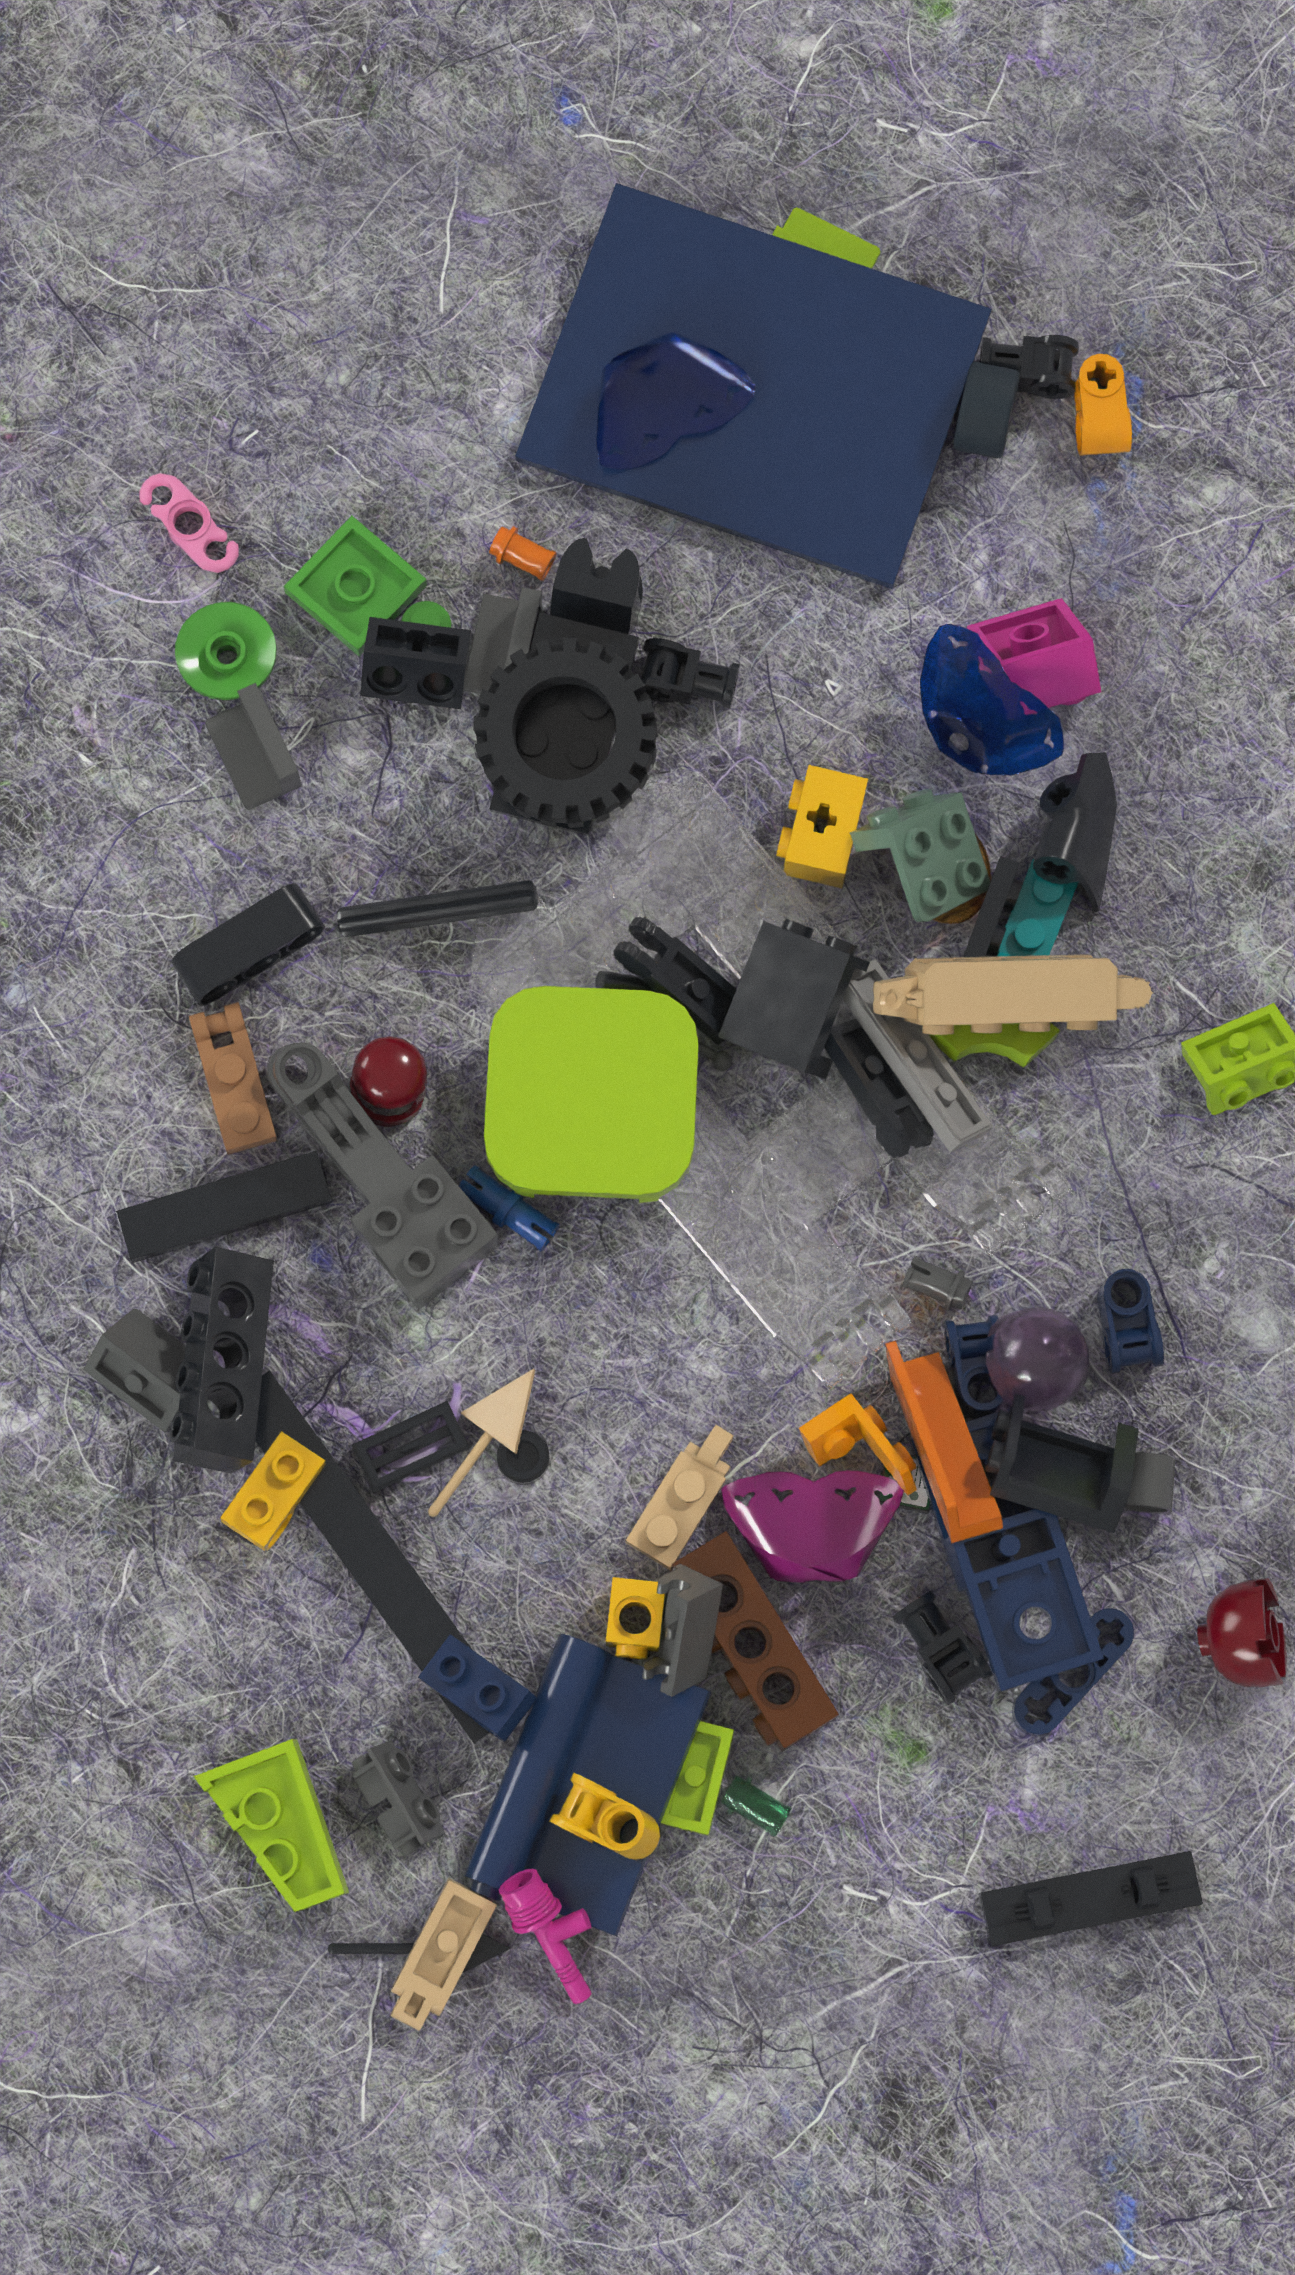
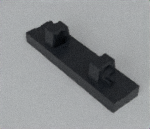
M1191 1851L979 1893L990 1947L1203 1904ZM1130 1877L1135 1879L1138 1887L1139 1900L1137 1903H1135Z

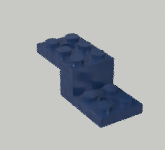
M998 1412L966 1422L980 1461L987 1463L989 1452L994 1442L991 1439ZM911 1439L909 1442L958 1592L966 1591L998 1691L1001 1692L1104 1659L1057 1515L995 1497L1002 1516L1003 1528L951 1543L913 1439ZM991 1473L992 1477H991L990 1487L992 1486V1480H993V1475H994V1473ZM1028 1608L1040 1609L1048 1617V1632L1040 1639H1031L1021 1631L1020 1617Z

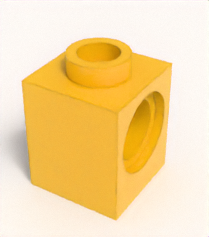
M612 1578L606 1646L616 1647L615 1656L645 1660L647 1659L648 1651L659 1652L665 1594H657L658 1582ZM632 1606L645 1609L651 1619L649 1627L639 1634H631L625 1631L619 1621L622 1612Z

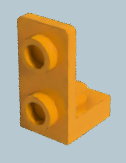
M851 1393L799 1427L807 1451L819 1467L831 1459L843 1457L854 1447L856 1442L863 1438L908 1496L917 1490L911 1474L917 1467L909 1452L900 1442L893 1446L883 1435L888 1431L877 1411L871 1405L863 1409Z

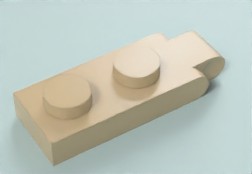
M451 1878L447 1879L392 1986L391 1992L397 1994L399 1998L390 2014L391 2017L420 2031L430 2012L440 2016L497 1906V1902L472 1891Z

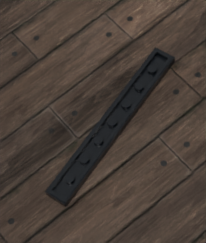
M270 1370L263 1374L255 1442L263 1453L266 1454L282 1431L325 1460L326 1465L299 1503L421 1671L424 1670L450 1634L471 1648ZM438 1693L474 1745L490 1734L489 1731L479 1725L465 1712Z

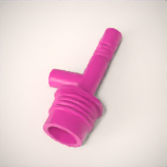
M526 1869L514 1874L499 1888V1893L505 1902V1909L512 1920L511 1925L514 1932L524 1934L533 1931L555 1972L558 1974L572 2003L579 2004L584 2002L591 1996V1990L563 1940L591 1929V1922L587 1912L581 1908L552 1921L560 1913L562 1905L558 1898L553 1897L548 1884L542 1881L537 1870Z

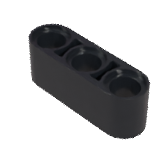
M292 883L276 890L181 949L173 957L171 963L198 1005L203 1006L220 999L309 944L324 931L325 925L299 885Z

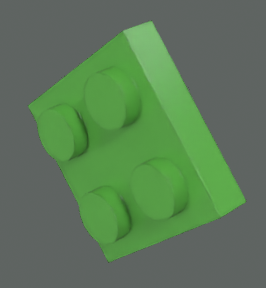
M351 515L284 585L285 594L360 657L364 653L369 618L376 617L395 620L426 588L427 580Z

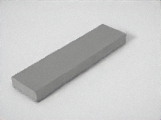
M874 959L870 961L867 972L860 969L854 970L843 1000L951 1153L984 1136L993 1125L929 1034L922 1033V1025L906 1022L901 1017L880 1015L873 1012L874 982L889 979L880 964Z

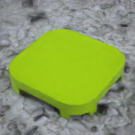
M540 986L523 989L507 998L494 1015L489 1034L484 1124L487 1162L498 1180L514 1190L515 1194L535 1198V1194L639 1199V1203L658 1201L659 1197L675 1189L686 1174H689L694 1152L698 1037L696 1025L686 1008L669 995L645 990Z

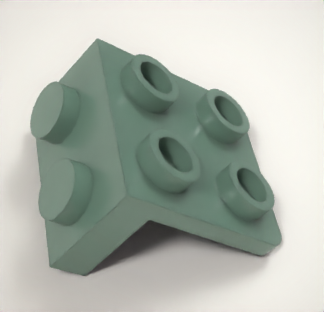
M925 789L911 793L902 798L904 806L898 809L893 806L875 811L867 816L868 824L850 832L856 852L890 848L912 916L917 922L931 921L986 892L989 888L990 879L962 792L933 796L931 789Z

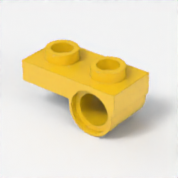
M281 1431L220 1517L221 1522L262 1550L268 1551L279 1539L290 1522L294 1509L326 1465L325 1460Z

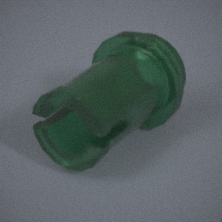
M736 1775L720 1801L721 1804L728 1807L726 1813L732 1815L733 1812H736L775 1837L786 1821L792 1807L788 1804H783L752 1785L753 1778L747 1776L744 1780Z

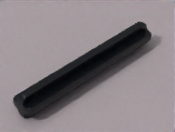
M525 880L341 907L337 911V924L342 936L352 937L533 911L538 907V893L533 881Z

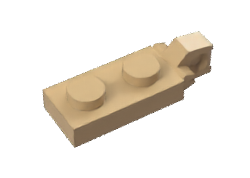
M715 1424L701 1448L689 1442L684 1452L681 1451L627 1537L626 1543L671 1570L672 1563L677 1561L726 1482L725 1476L731 1466L721 1461V1458L732 1442L734 1435Z

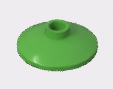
M235 602L213 603L197 610L182 625L175 643V659L183 679L196 692L216 700L238 699L237 691L254 683L260 688L272 673L277 656L276 640L268 622L254 609ZM227 650L237 654L236 659L230 664H223L218 660L220 654Z

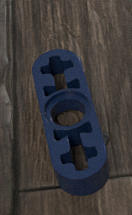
M1106 1608L1099 1610L1090 1617L1097 1638L1101 1633L1096 1627L1098 1621L1105 1625L1110 1624L1112 1621L1118 1623L1121 1628L1116 1635L1121 1640V1643L1117 1646L1109 1642L1103 1646L1101 1651L1105 1663L1101 1667L1098 1666L1096 1661L1086 1664L1088 1677L1082 1686L1076 1688L1066 1686L1061 1682L1058 1673L1047 1677L1052 1688L1057 1693L1069 1698V1702L1065 1706L1062 1705L1057 1697L1047 1707L1045 1713L1050 1718L1047 1724L1041 1720L1030 1724L1024 1718L1029 1711L1024 1704L1026 1699L1029 1698L1036 1703L1050 1690L1040 1684L1044 1678L1032 1681L1016 1697L1012 1706L1013 1721L1019 1730L1030 1736H1042L1055 1729L1125 1653L1134 1638L1133 1624L1125 1613L1117 1609Z

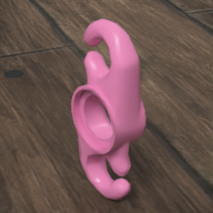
M162 473L150 476L143 483L139 491L140 502L143 505H149L152 501V492L156 487L165 486L171 490L172 498L167 504H154L150 508L151 514L159 518L167 528L171 540L205 571L220 573L231 568L239 556V545L235 541L227 543L225 557L221 560L209 559L206 554V548L211 542H225L228 538L227 532L217 527L211 518L207 506L198 500L175 476ZM185 512L199 514L203 518V525L200 530L190 535L177 531L175 522L181 514Z

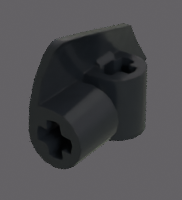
M1106 752L1082 754L1076 773L1057 778L1043 791L1039 805L1041 810L1052 821L1047 822L1043 827L1033 862L1035 873L1048 882L1069 884L1080 881L1088 893L1092 913L1099 912L1117 809L1114 782Z

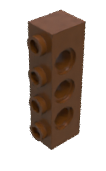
M727 1531L672 1563L671 1571L674 1570V1566L682 1564L730 1587L735 1592L737 1597L736 1606L728 1612H718L711 1654L719 1650L721 1651L731 1668L723 1674L739 1700L747 1696L749 1697L759 1714L751 1720L768 1747L776 1742L783 1752L839 1716V1713ZM751 1630L760 1634L765 1643L764 1652L756 1658L741 1656L734 1645V1639L739 1633ZM781 1676L790 1682L793 1695L787 1703L776 1705L765 1698L762 1687L768 1678Z

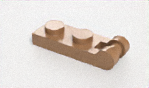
M239 1002L225 1005V1011L205 1016L204 1012L189 1016L228 1155L278 1141ZM231 1031L234 1044L215 1049L211 1036Z

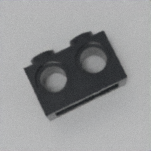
M370 617L363 653L360 696L461 709L471 630Z

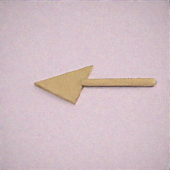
M535 1369L530 1370L461 1412L463 1416L485 1432L429 1508L428 1514L431 1517H436L493 1438L517 1454Z

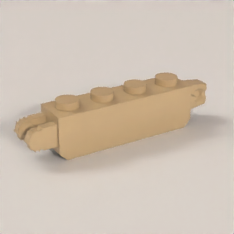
M1088 954L915 958L905 968V976L874 982L873 1012L880 1015L901 1017L906 1022L922 1025V1033L932 1035L954 1034V1025H971V1032L1001 1033L1002 1024L1019 1023V1031L1027 1032L1050 1031V1022H1067L1066 1029L1097 1030L1098 1021L1117 1020V1009L1144 1008L1146 1004H1149L1153 992L1149 986L1150 982L1145 981V979L1131 978L1132 976L1122 974L1117 975L1118 968L1108 958H1093Z

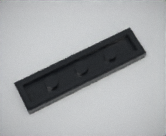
M316 1150L127 1207L116 1212L132 1263L333 1202Z

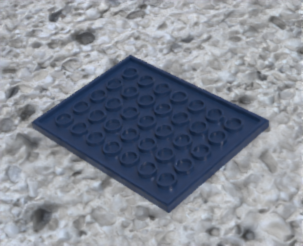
M616 183L521 438L515 459L517 462L893 589L962 397L970 365L974 362L992 309Z

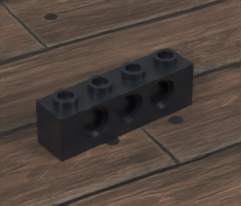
M214 1247L193 1262L189 1269L187 1290L192 1292L190 1311L186 1314L181 1328L182 1341L186 1342L185 1356L178 1369L175 1382L176 1390L180 1392L179 1410L175 1414L170 1428V1440L172 1443H175L173 1461L230 1474L253 1462L274 1260ZM218 1300L228 1307L230 1318L221 1312ZM213 1350L223 1357L225 1368L215 1361ZM207 1400L212 1401L217 1406L220 1414L219 1419L209 1411Z

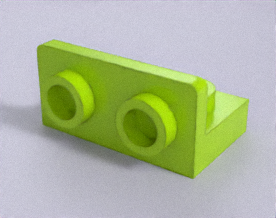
M1275 1003L1181 1042L1182 1055L1204 1088L1207 1108L1212 1115H1217L1229 1109L1240 1108L1249 1100L1275 1089H1284L1295 1082V1033Z

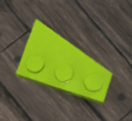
M290 1739L193 1776L204 1792L209 1793L224 1813L222 1816L231 1828L239 1833L257 1857L256 1861L294 1912L308 1909L349 1893L297 1739Z

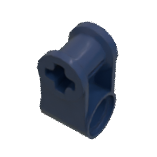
M1133 1269L1115 1271L1101 1284L1097 1293V1303L1103 1329L1104 1355L1109 1372L1115 1374L1120 1372L1121 1367L1150 1362L1154 1367L1163 1366V1342L1160 1328L1155 1318L1150 1286L1147 1279L1140 1272ZM1126 1283L1134 1289L1136 1303L1133 1307L1122 1308L1113 1301L1111 1296L1113 1284ZM1134 1345H1143V1346H1140V1347H1134V1348H1128V1349H1124V1348H1123V1347L1134 1346Z
M988 1316L986 1322L956 1325L954 1321H945L944 1336L947 1358L950 1368H952L955 1394L962 1413L974 1420L999 1412L1007 1394V1380L1003 1361L1002 1331L998 1316ZM977 1381L985 1382L994 1389L995 1399L989 1403H978L970 1397L968 1386Z

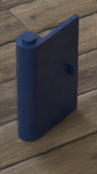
M560 1633L535 1694L537 1700L528 1712L464 1874L465 1877L474 1880L470 1889L500 1902L502 1897L499 1893V1888L508 1878L520 1871L535 1869L542 1881L548 1884L553 1897L560 1900L562 1905L560 1915L565 1916L583 1908L589 1916L591 1927L617 1937L648 1856L637 1860L626 1858L596 1842L592 1844L549 1821L553 1814L560 1813L573 1787L570 1779L573 1773H576L617 1794V1797L648 1813L660 1826L711 1692L694 1685L671 1697L660 1691L661 1683L668 1675L657 1674L652 1679L644 1680L642 1678L643 1666L613 1656L604 1649L578 1638ZM630 1819L622 1826L620 1831V1841L622 1844L630 1842L637 1835V1819Z

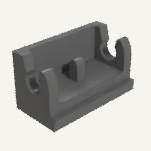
M682 1564L674 1566L672 1572L659 1578L657 1594L668 1592L658 1657L645 1663L642 1678L648 1680L657 1674L668 1675L661 1683V1692L673 1697L707 1679L723 1588L722 1583Z

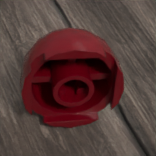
M1268 1578L1243 1581L1230 1585L1214 1597L1208 1607L1207 1624H1199L1197 1627L1198 1644L1202 1656H1211L1215 1668L1229 1682L1243 1687L1282 1685L1281 1677H1286L1287 1673L1283 1622L1277 1623L1273 1610L1269 1609V1607L1279 1606L1273 1584Z

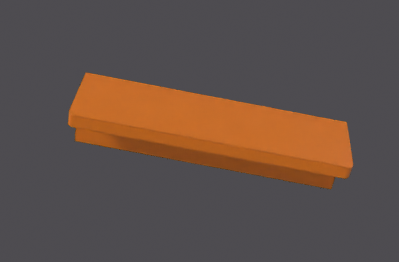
M896 1341L885 1343L890 1379L951 1543L1002 1529L1003 1523L995 1497L990 1495V1484L939 1352L903 1362Z

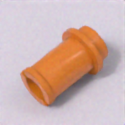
M502 526L497 532L489 550V553L496 557V563L501 565L505 561L538 577L541 581H544L557 555V552L550 551L519 535L518 528L514 526L510 530Z

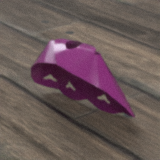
M850 1470L836 1471L814 1482L792 1472H766L738 1479L721 1489L725 1510L768 1576L780 1582L805 1583L813 1580L845 1582L846 1580L858 1577L900 1506L904 1490L897 1481L889 1477ZM852 1487L856 1488V1491L852 1493L848 1501L835 1493L836 1489L848 1491ZM776 1488L780 1492L792 1490L793 1494L780 1502L776 1494L772 1492V1489ZM875 1491H880L884 1496L892 1494L893 1497L887 1499L881 1505L879 1498L875 1495ZM750 1492L755 1494L750 1499L748 1506L734 1499L735 1496L745 1497Z

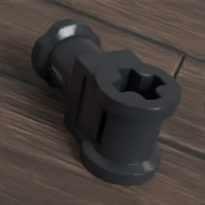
M1063 335L1024 336L1021 346L992 343L991 338L983 337L979 363L1017 370L1020 373L1018 392L1034 393L1037 396L1048 399H1063L1073 396L1075 393L1076 384L1071 377L1073 357L1079 353V343L1075 339ZM1054 363H1056V372L1053 370Z
M650 638L645 640L643 651L647 655L640 679L645 685L649 699L651 698V700L657 702H680L690 705L693 695L720 701L724 708H731L740 664L732 663L727 667L700 661L701 651L686 648L677 642L667 639ZM664 664L662 674L658 676L660 666Z
M931 1590L892 1617L896 1623H903L919 1646L920 1649L915 1655L921 1662L925 1675L941 1699L947 1705H950L955 1701V1694L979 1678L987 1680L993 1674L981 1652L972 1640L964 1635L958 1624L952 1628L949 1626L935 1605L936 1595ZM962 1664L967 1665L966 1668H964L954 1676H947V1674H949Z

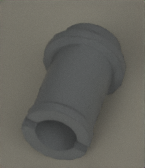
M914 1256L911 1262L912 1267L908 1268L902 1287L912 1289L945 1303L944 1309L948 1311L951 1307L961 1310L973 1281L964 1278L965 1272L961 1270L958 1274H955Z

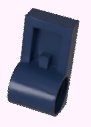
M451 1634L418 1676L426 1685L461 1709L503 1742H506L537 1700L536 1696L527 1688Z

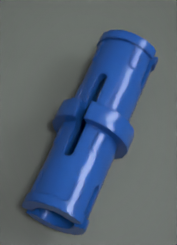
M474 1165L466 1175L482 1186L483 1189L478 1190L462 1179L459 1187L473 1203L494 1216L492 1219L493 1223L500 1228L507 1225L533 1244L537 1250L543 1251L550 1241L534 1230L533 1227L538 1226L554 1237L560 1224L523 1200L524 1196L515 1194L514 1190H508L482 1171L479 1166Z

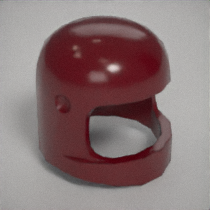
M393 1036L376 1038L364 1045L355 1057L349 1083L350 1093L375 1125L393 1127L404 1124L419 1113L424 1102L427 1088L425 1060L417 1047L403 1038ZM357 1092L362 1099L374 1107L390 1110L405 1107L412 1102L413 1105L403 1114L394 1116L380 1115L366 1108L359 1099Z

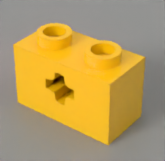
M808 765L805 781L794 780L788 809L796 810L797 813L793 828L783 826L776 854L778 857L785 858L783 875L842 889L853 846L850 832L857 829L868 778ZM817 818L827 820L823 834L814 832Z

